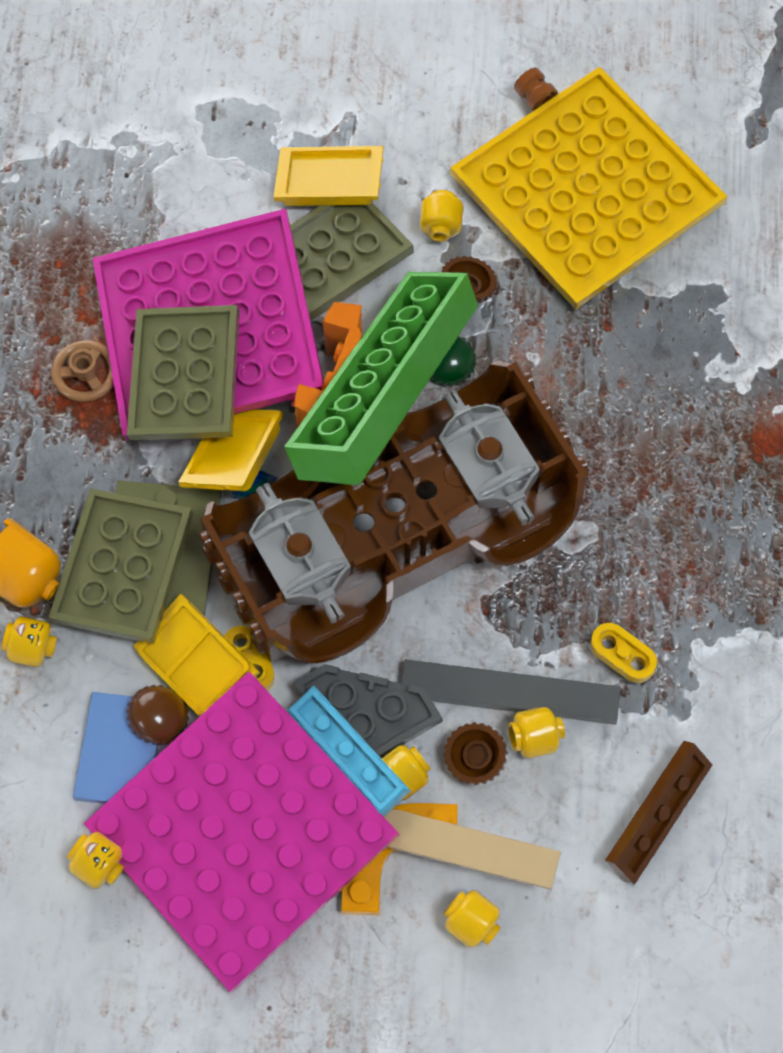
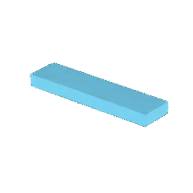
M314 685L287 710L383 817L411 792L405 783Z

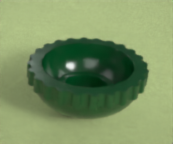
M458 336L429 381L434 382L435 385H442V387H453L454 385L459 386L460 383H465L467 378H471V374L475 371L474 367H476V354H474V348L471 347L470 342H466L465 338Z

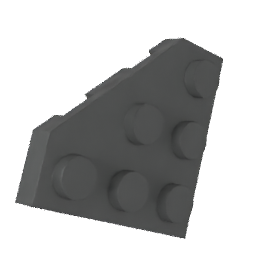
M327 664L320 666L293 682L301 696L314 685L381 758L397 746L410 742L443 722L442 716L424 687L396 683L386 678L361 672L358 674L339 669V667Z

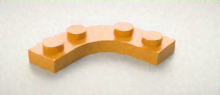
M409 803L393 808L457 825L458 804ZM385 848L342 889L341 914L379 916L380 882L383 866L390 855L396 850Z

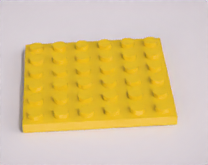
M600 66L450 167V175L575 310L724 205L727 200V195Z

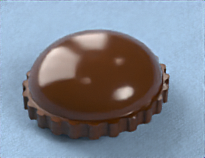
M457 256L455 259H450L442 267L441 272L468 274L477 303L487 301L496 291L497 276L494 275V270H491V266L487 265L484 261H480L479 258Z
M163 685L145 686L142 690H138L127 704L128 709L126 713L128 714L127 721H129V727L133 729V733L137 734L139 739H144L146 743L150 742L153 745L170 744L188 726L187 721L189 717L187 713L189 711L186 709V703L169 687H163Z
M476 722L472 724L466 723L463 727L459 726L456 731L451 733V737L447 738V744L444 746L445 752L443 753L446 758L444 762L448 765V771L452 772V775L458 778L459 781L466 782L468 785L487 784L488 781H493L496 776L498 777L501 770H504V764L507 763L506 755H508L506 751L507 745L503 742L504 738L501 735L499 736V732L493 730L491 726H485L484 723L477 724Z

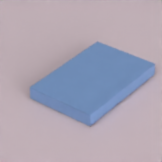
M92 692L73 794L75 801L105 804L157 756L159 744L146 743L144 739H139L138 735L134 734L133 729L129 727L126 710L132 696Z

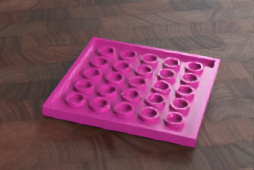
M286 208L92 258L122 434L126 441L130 440L127 436L137 309L238 306L240 319L234 414L295 399L299 384L322 390L324 379Z
M250 671L84 823L91 833L99 832L121 847L122 859L119 863L125 866L123 870L231 993L400 835Z

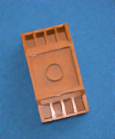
M334 302L329 308L323 320L325 354L334 356V362L337 363L333 372H327L322 390L302 384L298 385L294 404L296 409V428L299 427L362 338V305Z

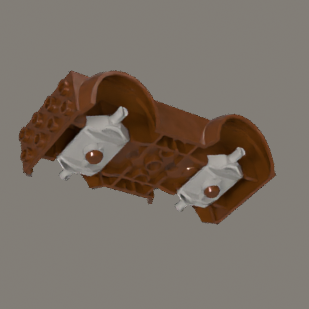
M496 361L490 364L482 375L459 391H451V394L449 392L444 396L443 400L426 408L408 412L360 485L298 480L293 469L274 483H266L264 488L262 486L258 487L255 493L224 505H217L215 501L207 504L204 517L201 518L203 531L199 533V537L204 545L201 547L208 563L211 566L216 565L220 574L218 579L227 595L232 593L236 603L234 608L242 624L249 623L253 634L251 639L260 655L266 653L271 663L286 655L305 663H321L334 660L350 653L369 640L383 625L390 612L392 601L478 556L496 565L508 566L524 562L551 547L565 534L579 512L589 469L585 460L580 455L576 457L571 449V442L567 432L562 427L558 428L553 421L552 410L545 399L540 400L535 393L534 382L527 371L522 372L516 362L511 364ZM424 482L432 483L437 489L436 496L429 500H423L418 497L416 488L419 484ZM391 498H399L406 506L399 512H391L386 508L385 503ZM360 514H368L373 518L374 526L366 532L358 531L353 525L354 518Z

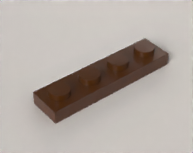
M683 741L605 859L625 882L636 884L713 765L692 742Z

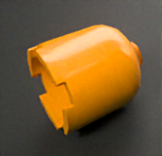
M8 518L4 520L3 525L6 528L0 533V597L19 608L34 606L43 598L49 601L56 594L59 586L57 579L60 574L61 563L57 553L14 519Z

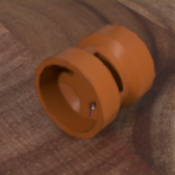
M536 67L525 71L514 84V90L521 98L527 99V105L532 111L558 95L557 89L551 83L545 82L544 74Z

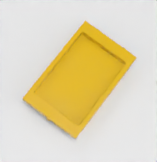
M383 146L281 147L276 172L274 202H283L286 206L371 204L373 200L379 199L382 163L384 162Z
M253 409L234 414L233 437L202 438L179 480L180 487L231 491L249 490L280 431L279 423L283 417L282 411Z
M180 594L164 611L155 643L137 641L133 646L147 664L198 716H201L246 673L250 671L255 678L261 673L183 594Z

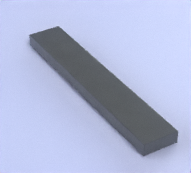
M407 659L404 661L402 684L424 687L433 702L512 712L547 707L553 712L555 717L614 725L618 721L621 686Z

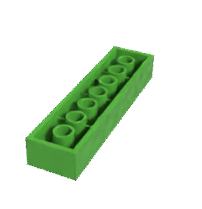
M408 272L284 446L298 480L350 485L361 484L477 309L478 303L467 273Z

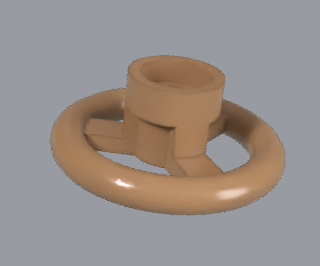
M83 340L71 343L63 348L55 357L51 369V377L56 389L66 398L78 402L94 401L109 393L114 387L108 347L96 341ZM101 355L106 359L109 366V374L103 384L95 375L97 361ZM69 357V367H62L64 362ZM88 366L87 369L80 370L81 367ZM77 377L81 381H86L92 391L80 392L73 390L64 383L63 379Z

